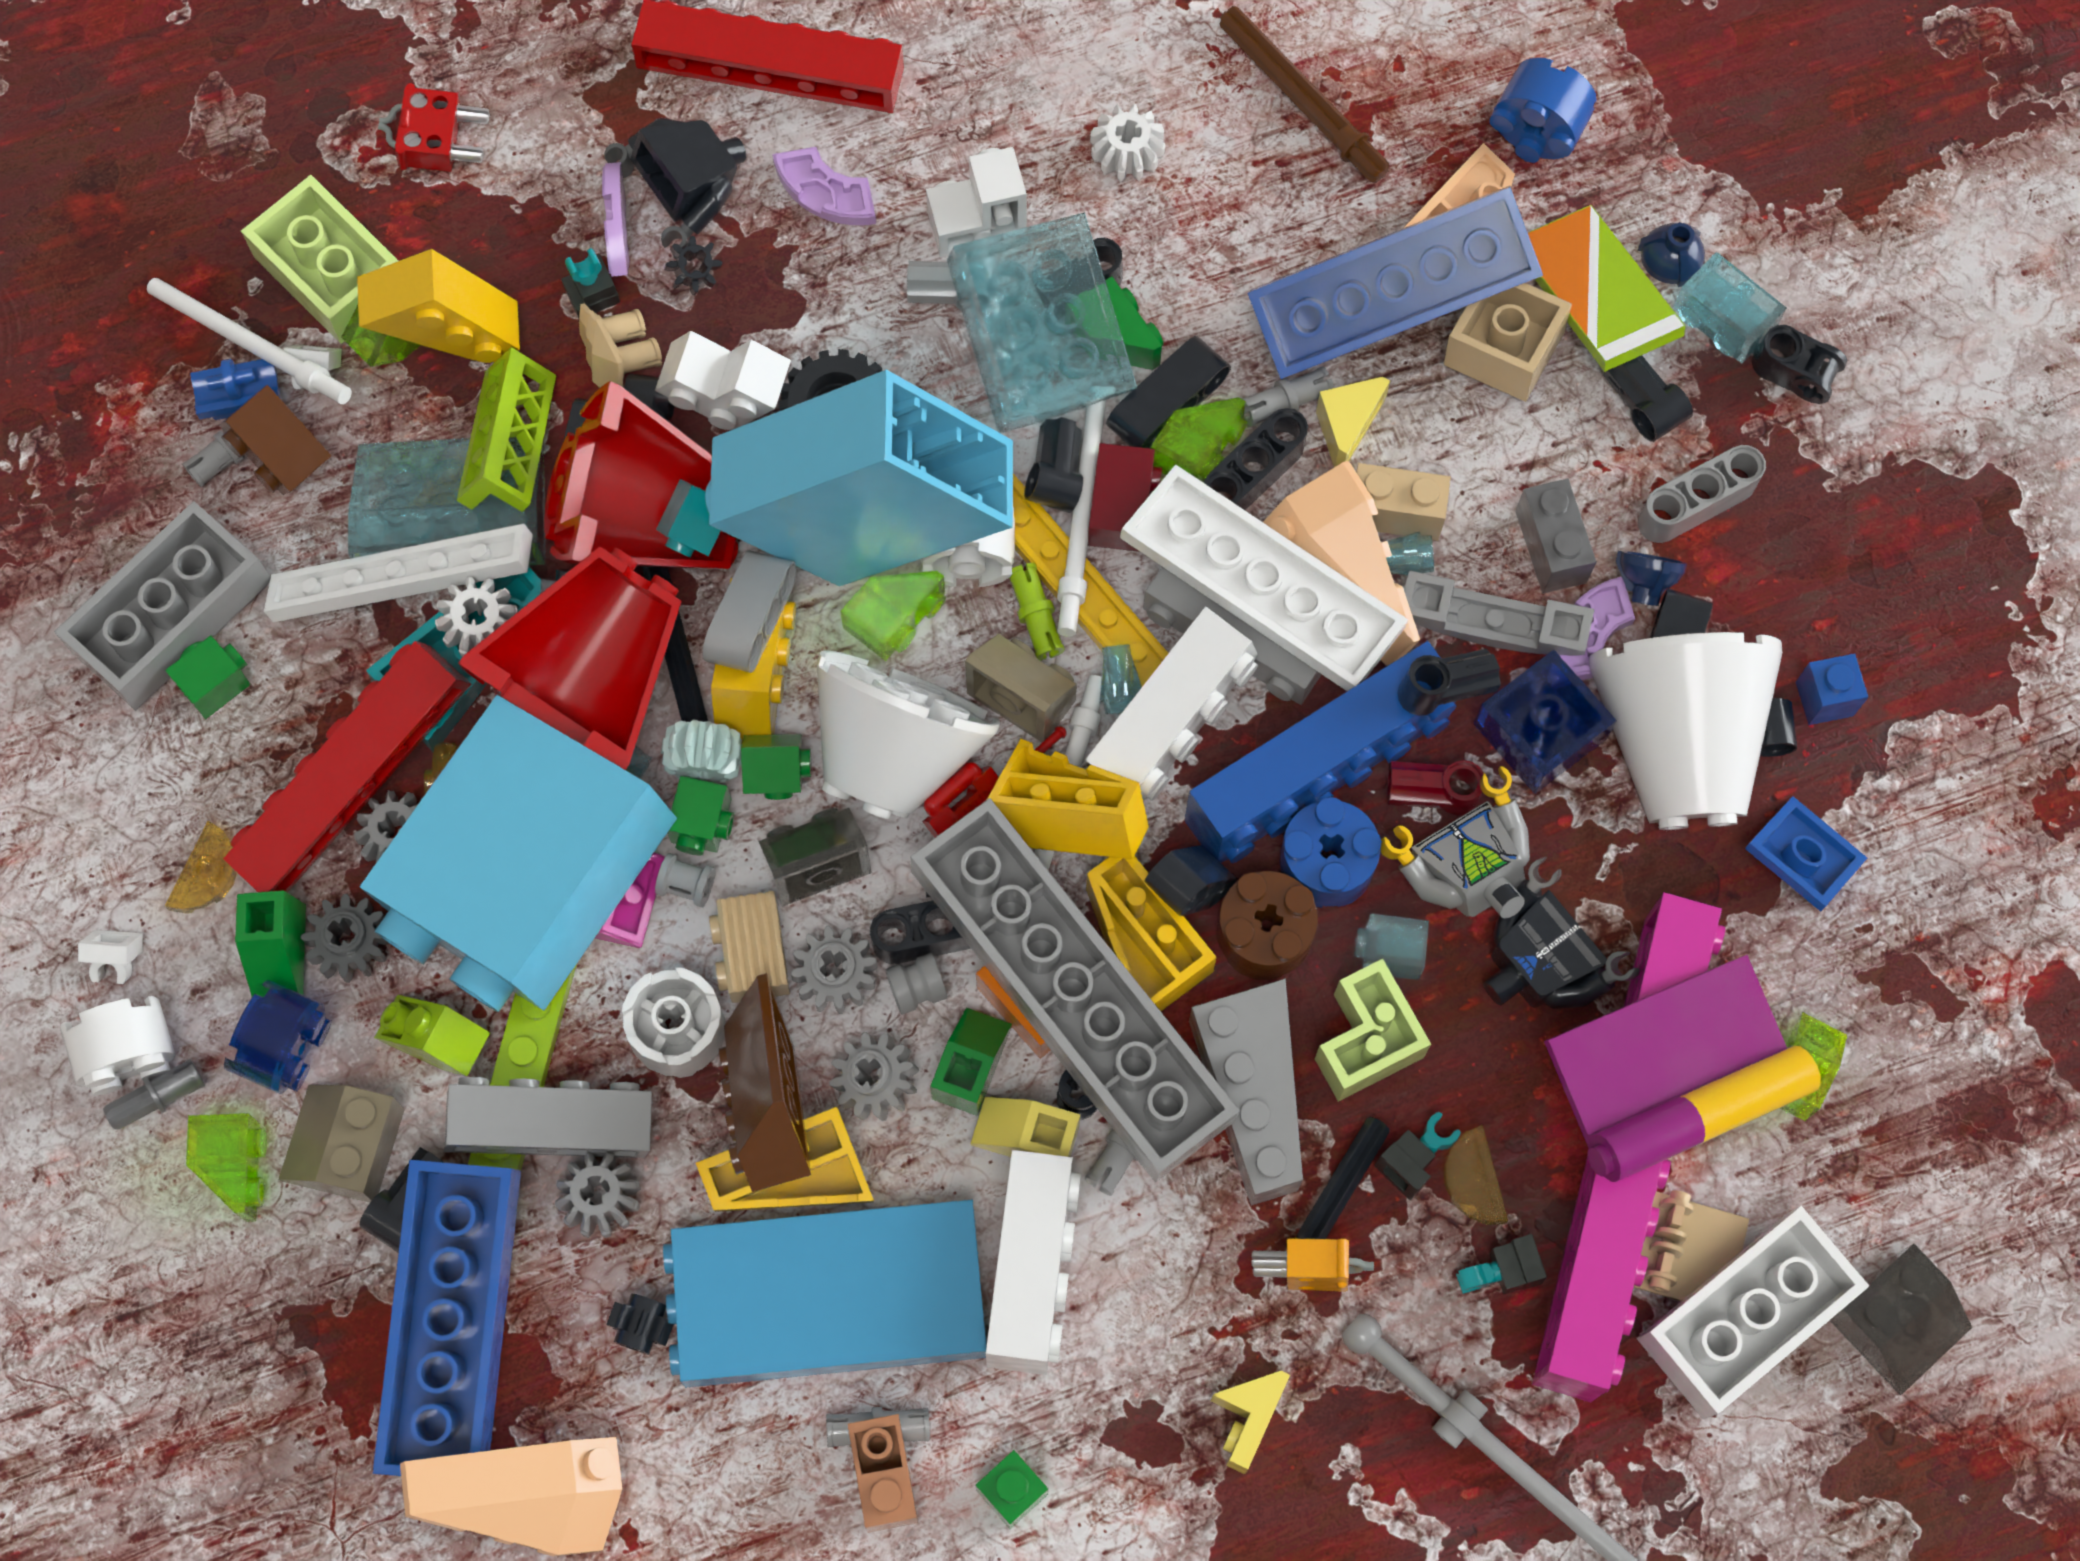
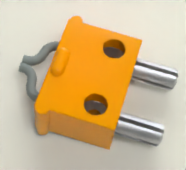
M1287 1238V1251L1254 1250L1251 1256L1252 1259H1255L1251 1261L1255 1277H1287L1288 1290L1348 1291L1349 1274L1374 1271V1262L1349 1258V1240Z

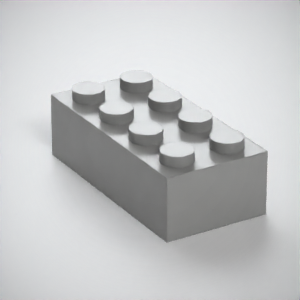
M193 501L54 632L72 654L136 711L170 678L165 670L180 659L182 652L188 646L198 641H204L210 635L213 637L270 583L271 577L259 558Z

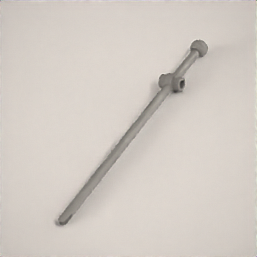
M1358 1314L1342 1333L1344 1344L1349 1350L1357 1354H1366L1368 1352L1438 1413L1441 1418L1432 1429L1449 1445L1456 1449L1464 1438L1469 1440L1607 1561H1639L1482 1425L1479 1420L1488 1409L1476 1397L1464 1389L1459 1397L1454 1400L1380 1337L1382 1335L1381 1326L1375 1318L1368 1314Z

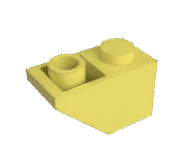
M985 1097L970 1144L971 1146L1011 1157L1012 1150L1070 1157L1080 1126V1114L1033 1100Z

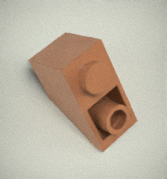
M899 1414L848 1423L864 1524L867 1532L871 1533L919 1523Z

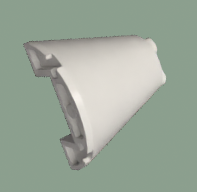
M1744 633L1681 634L1623 643L1624 653L1616 655L1612 654V648H1604L1590 655L1589 666L1647 819L1649 823H1659V830L1688 828V819L1707 818L1708 826L1711 827L1731 826L1738 824L1737 817L1747 816L1783 653L1782 642L1779 639L1768 635H1757V643L1744 642Z

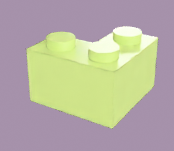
M1383 959L1339 980L1334 996L1352 1029L1320 1045L1315 1057V1061L1338 1102L1423 1059L1431 1046L1428 1037Z

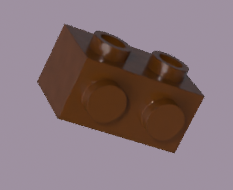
M268 385L261 388L219 424L225 432L221 436L224 443L238 457L241 458L243 455H246L258 469L254 471V475L272 493L276 490L282 495L290 493L332 456Z

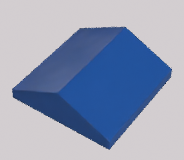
M1793 796L1745 848L1820 912L1868 859Z

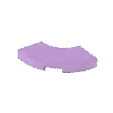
M816 147L772 154L776 173L783 187L807 211L820 218L840 224H876L868 178L848 177L834 172L822 161Z
M621 162L605 163L602 172V196L606 212L604 230L608 269L611 276H622L628 274L630 263Z
M1622 577L1597 585L1575 602L1574 605L1594 609L1585 655H1552V675L1555 686L1593 678L1589 666L1590 655L1603 649L1605 642L1616 631L1633 624L1635 616Z

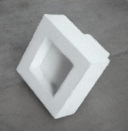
M299 344L284 347V351L304 362L311 360L327 369L328 373L329 370L341 367L342 349ZM292 376L294 389H302L301 386L297 385L295 378Z
M94 930L78 943V962L92 963L89 968V976L92 982H99L104 978V966L109 964L117 971V984H124L132 974L131 961L143 952V933Z

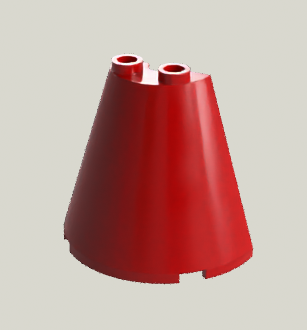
M611 381L604 384L590 397L581 409L580 416L586 419L581 427L576 428L575 434L567 433L554 465L544 514L545 538L554 541L550 553L558 560L569 564H579L599 547H602L609 553L614 548H617L632 557L638 563V566L730 569L738 553V543L736 538L720 531L709 556L694 550L690 558L665 546L669 537L656 530L680 479L706 491L707 485L711 481L712 455L619 384Z
M599 547L467 652L458 664L482 685L486 682L492 686L495 695L504 698L626 770L631 761L682 601L675 597L679 590L665 579L654 575L651 581L637 574L634 570L638 563L623 551L614 548L609 553L602 547Z

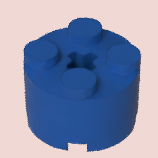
M1530 58L1519 64L1489 119L1491 126L1499 131L1509 143L1515 146L1517 156L1531 163L1539 161L1540 158L1560 159L1569 156L1587 126L1596 102L1595 90L1582 74L1569 66L1566 67L1564 72L1550 67L1554 60L1547 58Z
M1323 798L1321 801L1301 809L1288 824L1280 850L1281 873L1293 877L1303 886L1307 887L1313 894L1316 907H1341L1349 905L1366 891L1372 880L1380 858L1382 842L1380 835L1371 819L1359 808L1342 802L1337 798ZM1322 850L1325 852L1331 850L1334 851L1337 854V856L1332 854L1326 859L1322 857L1321 853Z

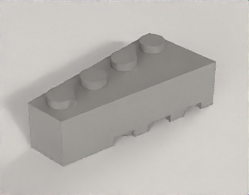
M1286 979L1194 1006L1191 1009L1189 1024L1203 1065L1240 1110L1234 1123L1228 1126L1225 1131L1251 1206L1297 1192L1303 1181Z

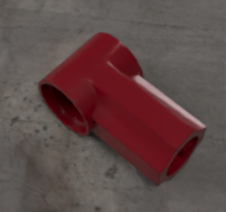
M1467 760L1455 761L1450 765L1391 761L1387 780L1388 805L1441 808L1449 814L1465 815L1476 807L1483 793L1480 788V780L1484 773L1478 765ZM1458 780L1463 781L1470 786L1472 793L1464 796L1459 795L1452 790L1450 783Z

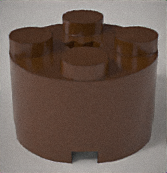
M1261 871L1244 874L1225 895L1217 923V941L1228 963L1240 974L1257 980H1273L1300 966L1309 954L1318 925V914L1313 894L1299 881L1280 872ZM1263 920L1273 922L1270 932L1261 930Z

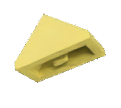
M1378 377L1320 391L1316 414L1334 467L1342 462L1350 461L1385 402L1390 380Z

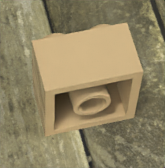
M1523 283L1466 306L1449 335L1444 366L1526 402L1565 333L1572 303Z

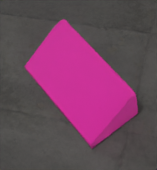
M657 853L652 854L595 939L635 948L642 947L656 897L655 885L665 856Z

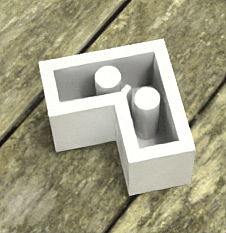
M1013 147L1005 149L989 148L981 151L978 155L969 156L970 180L961 182L944 181L934 188L926 189L927 212L940 257L1026 238L1027 193Z
M689 331L671 342L655 391L668 397L669 402L680 409L694 410L708 417V421L715 427L733 430L775 409L791 360L753 340H749L734 350L729 351L699 334Z

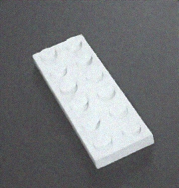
M1177 465L1171 469L1121 530L1120 538L1346 691H1349L1367 678L1405 629L1408 622L1407 618Z

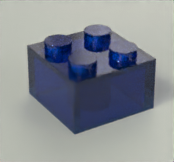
M1553 650L1482 703L1473 724L1531 791L1536 794L1607 740L1617 720L1559 654Z

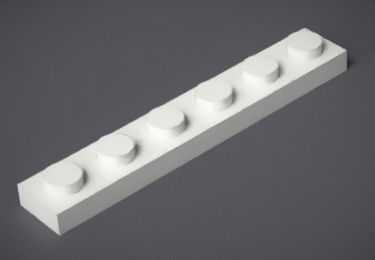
M519 524L271 574L264 613L274 623L446 589L450 585H466L465 579L468 576L473 577L475 583L485 581L487 578L497 579L527 573L533 535L525 524Z

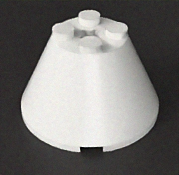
M821 651L817 659L823 777L825 779L822 790L841 799L848 800L850 796L862 800L864 801L863 810L885 819H890L891 814L908 818L910 813H913L998 731L1000 721L997 718H993L991 724L984 720L987 710L949 690L895 668H892L889 676H887L885 673L867 666L868 659L836 651Z

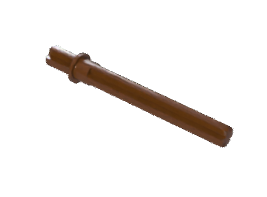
M1232 6L1220 17V27L1341 151V159L1344 162H1351L1372 183H1377L1381 178L1385 177L1389 172V162L1371 145L1370 136L1366 132L1360 133L1239 7Z

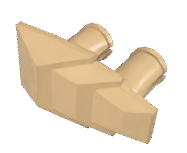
M585 303L580 304V336L586 347V360L592 370V381L599 388L609 381L623 387L624 374L662 365L661 350L654 337L617 347L615 344L646 336L645 322L639 309L601 318L593 310L591 311Z

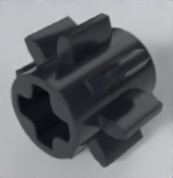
M690 236L687 247L684 249L675 243L671 246L670 251L677 260L667 262L664 270L674 271L676 276L672 286L674 289L684 284L690 286L692 295H696L699 284L702 282L711 288L715 285L716 280L709 272L710 270L720 269L722 261L712 260L710 254L714 246L712 242L703 247L696 245L695 236ZM695 258L699 259L702 262L699 271L694 270L690 274L684 269L687 260L691 262Z
M631 1293L627 1304L614 1302L606 1324L613 1327L612 1329L617 1330L613 1342L647 1355L650 1354L653 1343L666 1346L674 1325L668 1324V1319L663 1318L666 1305Z

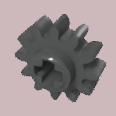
M343 894L340 900L341 906L335 908L326 899L322 901L323 910L326 912L322 918L314 914H308L307 919L315 928V932H306L301 935V939L307 946L313 947V949L307 952L305 957L312 965L321 964L320 972L325 978L329 979L338 969L343 980L346 983H350L354 969L358 968L361 973L369 977L371 976V968L368 962L371 959L378 962L386 961L387 958L378 948V945H385L388 942L374 932L385 917L382 911L372 913L373 905L367 898L362 899L355 908L354 902L349 895ZM352 931L355 935L354 939L350 943L343 940L341 944L339 942L341 935L345 933L350 936Z

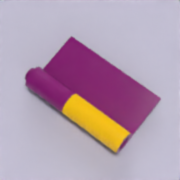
M1748 955L1736 958L1544 1041L1588 1145L1590 1165L1596 1174L1601 1177L1604 1176L1611 1182H1618L1819 1090L1821 1085L1818 1066L1809 1052L1801 1046H1786Z

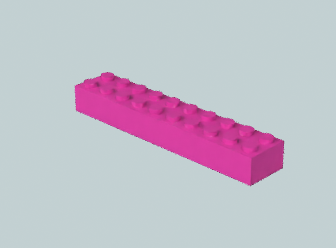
M1664 892L1644 920L1633 968H1640V972L1635 979L1629 982L1623 1007L1706 972L1712 954L1718 955L1724 940L1725 927L1718 925L1722 909ZM1587 1155L1532 1385L1592 1402L1605 1392H1608L1611 1385L1617 1386L1619 1384L1624 1368L1625 1356L1618 1354L1622 1336H1629L1634 1325L1637 1307L1629 1303L1634 1286L1640 1287L1646 1274L1648 1257L1642 1256L1641 1252L1645 1238L1653 1237L1658 1223L1660 1210L1659 1208L1652 1207L1657 1188L1663 1190L1671 1166L1670 1160L1666 1159L1618 1182H1611L1604 1176L1601 1177L1595 1173Z

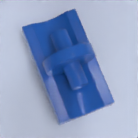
M225 359L221 361V367L190 373L195 395V410L199 420L211 417L214 420L228 418L266 385L281 399L277 369L274 365L263 359L234 364L232 359Z

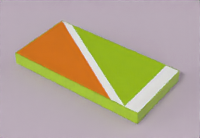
M1592 205L1528 232L1543 272V276L1535 279L1543 291L1572 303L1567 323L1604 372L1685 335V324Z

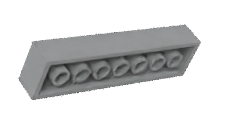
M990 798L910 856L911 873L1155 1183L1234 1123L1240 1111Z

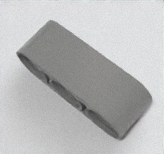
M1739 445L1656 488L1650 493L1638 518V528L1641 534L1652 542H1667L1746 500L1753 494L1766 470V461L1763 454L1750 445ZM1732 469L1743 470L1749 478L1736 476ZM1693 489L1705 491L1710 496V499L1698 497L1693 492ZM1653 510L1666 511L1672 519L1663 520Z
M751 550L744 554L706 633L703 645L704 661L749 673L755 670L791 594L796 575V564L794 561Z

